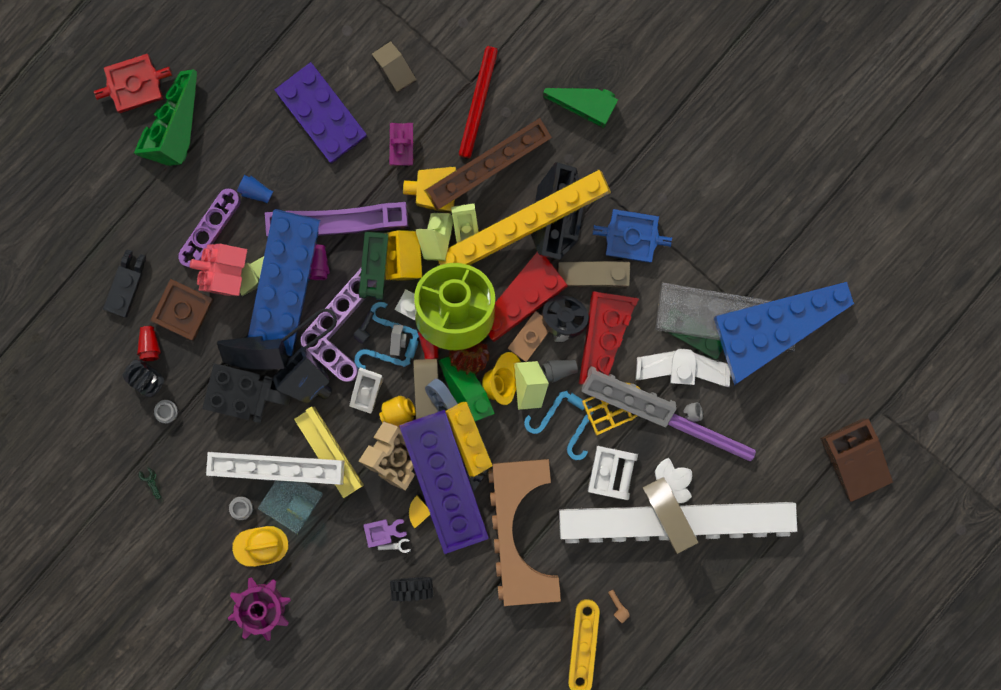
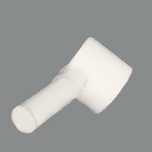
M402 538L396 543L379 545L378 550L399 549V551L407 553L411 549L403 550L400 545L403 541L410 540Z

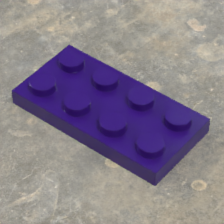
M311 62L274 89L331 164L367 137V134Z

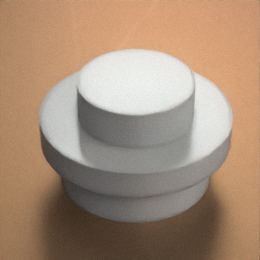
M162 400L156 404L154 415L159 422L170 423L176 419L178 408L174 402Z
M237 497L229 505L231 516L237 520L247 519L253 511V505L246 497Z

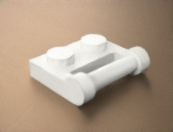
M597 446L588 492L629 500L630 493L628 491L634 461H637L638 454ZM623 458L625 463L620 488L617 491L613 490L618 460Z

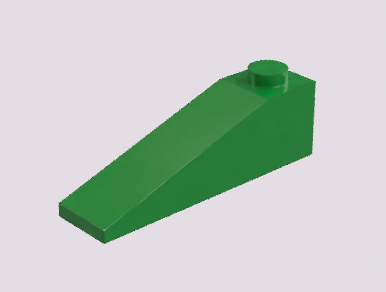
M194 69L180 71L166 94L167 102L160 109L157 108L154 113L157 117L151 128L146 127L134 151L135 155L167 166L181 165L186 159L187 150L190 145L197 71Z

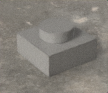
M394 324L390 355L399 356L401 347H406L407 334H403V325Z

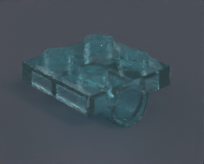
M276 480L258 509L298 534L320 501L323 493L306 482Z

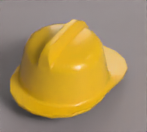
M512 352L502 354L494 368L486 372L482 380V386L488 398L496 400L501 405L511 403L516 392L514 363H521V361Z
M274 526L248 529L236 536L232 551L236 560L245 566L271 564L280 561L285 556L288 550V539L281 529Z

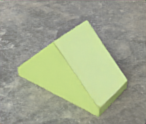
M537 361L514 363L518 410L541 408L549 384Z

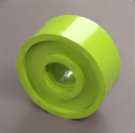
M447 263L431 269L420 279L415 289L414 305L417 328L427 341L439 348L462 350L475 346L489 334L493 326L495 292L492 283L484 273L467 264Z

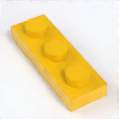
M461 402L446 410L454 439L469 476L475 477L492 467L493 465L467 402Z

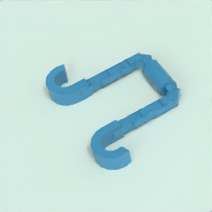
M378 302L372 306L371 311L374 312L372 319L391 328H393L394 324L401 325L376 316V310L380 307L386 308L388 304ZM403 326V332L413 335V339H410L405 353L406 360L401 361L372 350L363 349L355 355L354 361L359 369H366V366L360 363L361 356L365 354L403 367L411 364L410 360L414 358L419 343L417 341L419 337L417 330Z
M567 391L559 393L553 406L549 409L546 417H544L537 429L530 427L529 421L531 417L529 415L525 418L524 425L526 430L533 434L541 432L553 416L562 398H568V402L581 410L585 409L582 404L583 399L573 393L570 395ZM585 415L567 446L568 455L575 460L583 459L588 451L583 450L580 455H574L572 452L573 445L578 440L585 425L589 422L588 415Z

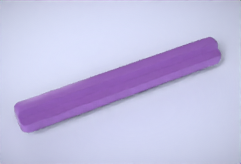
M673 414L668 423L669 426L745 460L752 461L756 451L676 414Z

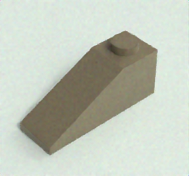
M559 262L558 273L568 286L628 288L630 262Z

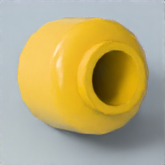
M397 396L385 401L382 404V412L379 414L382 423L384 421L400 428L399 425L414 420L416 410L409 398Z

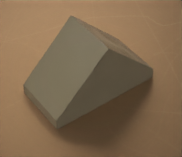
M391 41L372 53V56L397 93L416 81L402 54Z

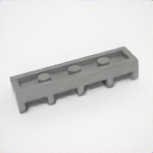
M593 366L589 368L588 377L582 386L583 393L664 427L668 425L677 409L675 401L664 400L657 397V394L654 392L650 394L636 388L635 384L631 383L629 385L615 379L614 375L610 374L608 376L596 371V368Z

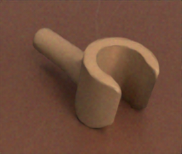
M611 590L608 593L615 606L619 609L613 615L621 623H624L629 618V612L620 603L614 590Z

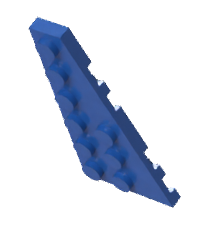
M847 282L715 316L714 321L734 385L853 305L854 302Z

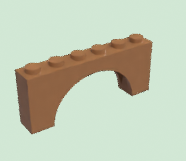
M549 459L493 463V468L488 469L489 483H494L495 492H490L491 506H496L497 514L492 516L493 530L498 529L499 538L494 539L495 553H500V562L496 563L497 577L502 576V586H498L499 600H504V606L560 602L558 575L543 574L531 568L518 553L512 534L514 514L524 496L540 485L551 483Z

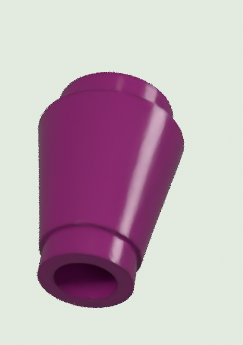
M316 245L309 279L326 280L327 274L330 272L325 246Z

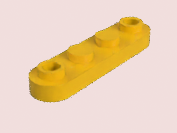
M584 599L576 606L568 679L571 690H590L592 687L600 611L598 605L590 599ZM585 607L592 609L589 615L583 613ZM577 678H583L584 683L582 685H577Z

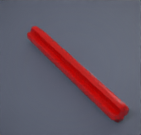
M492 46L485 48L459 150V156L463 158H471L498 53L497 48Z

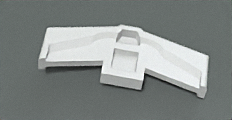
M677 349L672 352L637 357L635 381L671 375L670 383L694 385L695 377L724 387L730 386V370L727 363L693 353L688 349Z

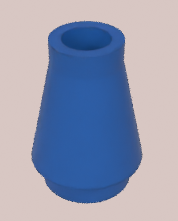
M244 175L237 189V192L241 193L242 197L262 201L267 204L273 193L272 190L268 189L253 176L248 177Z

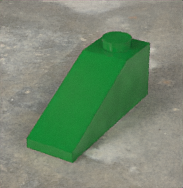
M545 88L543 92L544 98L602 128L606 126L618 102L615 94L606 89L601 91L599 89Z
M461 353L439 360L450 392L457 404L467 402L474 421L493 415L494 411L486 391Z

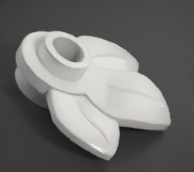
M669 458L663 460L655 470L656 480L662 477L665 478L678 504L688 501L692 496L686 487L692 480V471L688 468L674 469Z

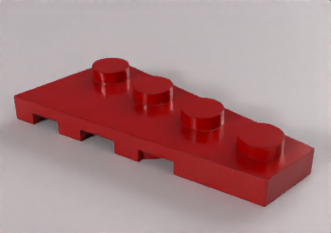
M537 251L495 302L494 322L488 334L493 342L547 303L549 299L555 297L568 287L546 256L539 255Z
M592 292L579 384H584L591 366L595 367L596 371L609 375L615 360L614 357L621 345L622 337L626 327L629 325L631 314L639 298Z

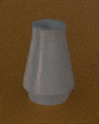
M575 359L547 360V363L542 364V371L547 381L554 383L571 374L578 373V367Z

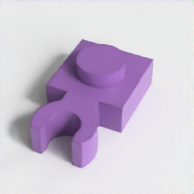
M387 519L364 524L368 548L392 543V535L396 537L406 536L407 531L398 532L396 529L398 524L404 523V519H398L389 526Z

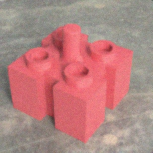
M224 244L207 245L203 249L201 261L192 259L190 262V268L201 270L197 278L199 291L225 296H239L242 281L241 272L245 265L247 249Z

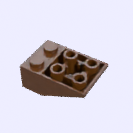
M860 419L820 438L850 502L893 483L879 439L869 419Z

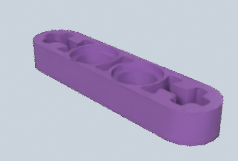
M224 189L219 193L180 250L179 261L182 265L190 268L191 261L189 260L186 263L187 258L185 254H191L195 249L191 246L192 243L202 248L201 252L196 249L193 254L195 260L201 261L203 249L215 242L240 205V196L236 191ZM233 194L232 198L235 201L233 204L228 203L226 205L227 214L217 208L218 205L222 207L225 205L226 200L224 197L226 195L230 197ZM215 212L222 215V222L218 225H213L210 222V217ZM200 232H207L209 234V240L206 244L198 243L197 236Z

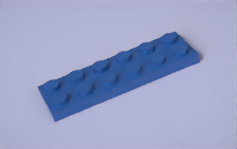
M278 209L273 210L248 337L262 336L263 340L283 339L299 326L321 220ZM298 331L284 341L286 352L289 356L293 355Z

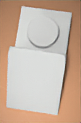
M360 368L349 406L371 414L378 391L383 383V376Z

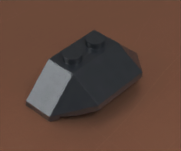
M555 162L537 187L535 203L580 180L577 176V168ZM583 207L531 233L539 255L561 260L564 254L578 242Z

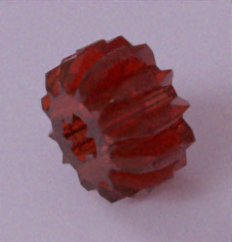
M482 342L467 349L450 350L449 352L451 366H457V372L463 370L466 372V375L470 371L475 375L479 370L483 371L490 357L487 344H482Z

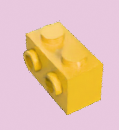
M398 230L385 233L389 234L386 280L422 278L421 249L416 231Z

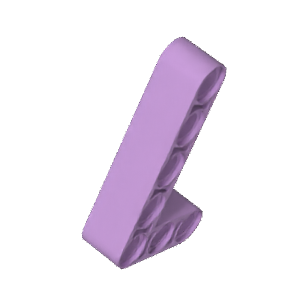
M361 268L326 307L335 313L337 317L336 327L321 338L316 346L307 349L334 375L345 382L354 381L357 378L359 369L329 339L366 299L359 298V294L353 292V286L360 282ZM368 280V287H376L377 281ZM344 299L348 300L350 304L348 310L340 312L338 310V303ZM321 313L301 336L303 347L308 345L307 338L310 335L316 334L318 337L327 330L324 329L322 322L326 317H332L330 313ZM332 349L336 353V358L332 362H327L324 354L327 350ZM345 365H351L354 370L349 378H345L342 375V368Z

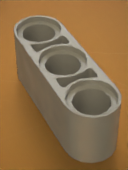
M437 358L414 360L416 419L438 412L425 391V387L432 380L439 379Z

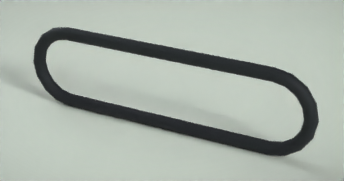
M327 308L319 310L285 336L283 342L321 313H330L333 317V325L306 345L305 348L308 349L336 327L337 317L335 313Z

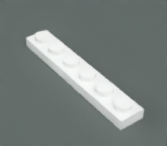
M208 452L206 476L341 485L344 479L345 461Z

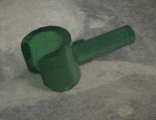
M148 468L150 472L148 478H145L144 473L139 471V478L148 483L156 500L161 498L154 481L156 477L155 471Z

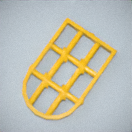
M592 396L582 401L596 435L625 422L632 421L637 417V415L632 416L630 412L623 409L613 413L612 411L609 412L607 407L609 403L602 400V404L588 409L585 402L595 398ZM604 408L607 415L593 421L590 413ZM622 412L628 413L629 418L616 424L614 423L613 416ZM606 419L610 421L611 426L597 431L595 424Z

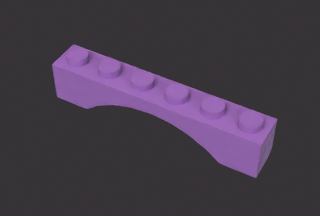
M406 202L385 203L341 210L286 211L321 220L318 236L409 229ZM265 212L267 237L273 212Z

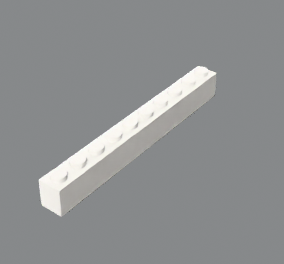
M796 503L680 505L696 539V535H706V539H718L720 534H729V538H743V533H753V537H767V533L776 532V536H790V532H797ZM652 506L559 509L560 539H565V543H579V539L589 538V542H603V538H612L613 542L626 541V537H635L636 541H649L650 536H659V540H669Z

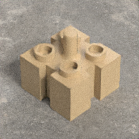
M383 421L374 436L378 441L374 447L368 445L359 462L371 471L378 473V476L391 485L406 491L415 476L411 472L414 467L400 428Z

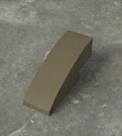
M662 477L642 487L674 551L678 554L698 544L665 478Z

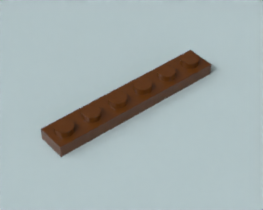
M539 118L424 191L435 209L439 210L552 137Z

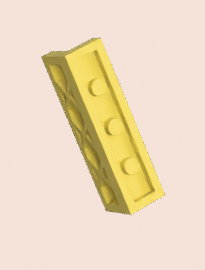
M311 406L305 413L294 419L319 459L345 461L343 484H335L343 498L364 486L315 407Z

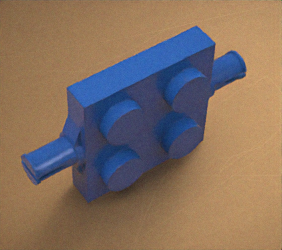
M615 209L612 210L611 222L608 228L594 225L592 235L606 237L607 248L605 256L652 263L653 252L657 245L671 247L672 237L659 236L657 229L659 216Z

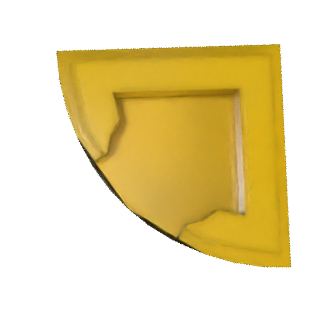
M418 495L413 499L409 508V518L414 528L430 515L428 506Z

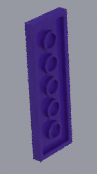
M445 410L399 425L444 554L489 539Z

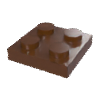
M170 279L150 321L194 341L214 299Z

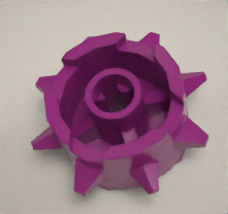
M251 577L248 578V589L242 593L231 592L230 597L236 604L234 605V613L228 617V620L236 621L238 626L243 628L242 638L246 639L250 634H262L269 641L271 639V630L276 625L287 626L289 624L283 615L285 605L291 599L281 596L280 592L276 589V580L273 579L267 585H257ZM258 604L260 606H263V614H261L260 611H255V607H257Z

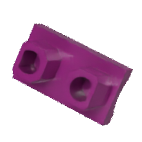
M390 123V166H413V123Z

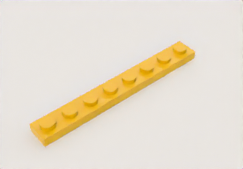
M598 170L449 247L445 261H439V264L462 263L471 265L611 193L602 171Z

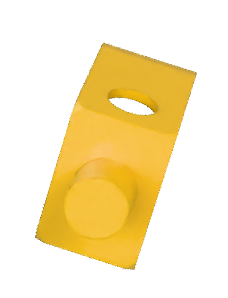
M456 167L419 170L417 181L404 180L403 194L416 195L417 206L436 210L424 190L456 171ZM454 200L436 211L452 214L451 207H454Z

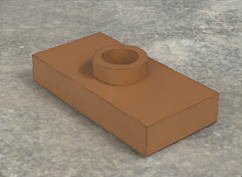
M536 311L508 347L510 351L525 362L528 361L549 333L543 325V316Z

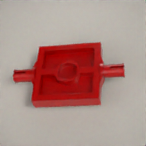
M145 54L104 67L107 87L94 90V94H96L97 100L111 96L117 112L122 113L162 100L160 79L173 76L170 67L156 71L149 54Z

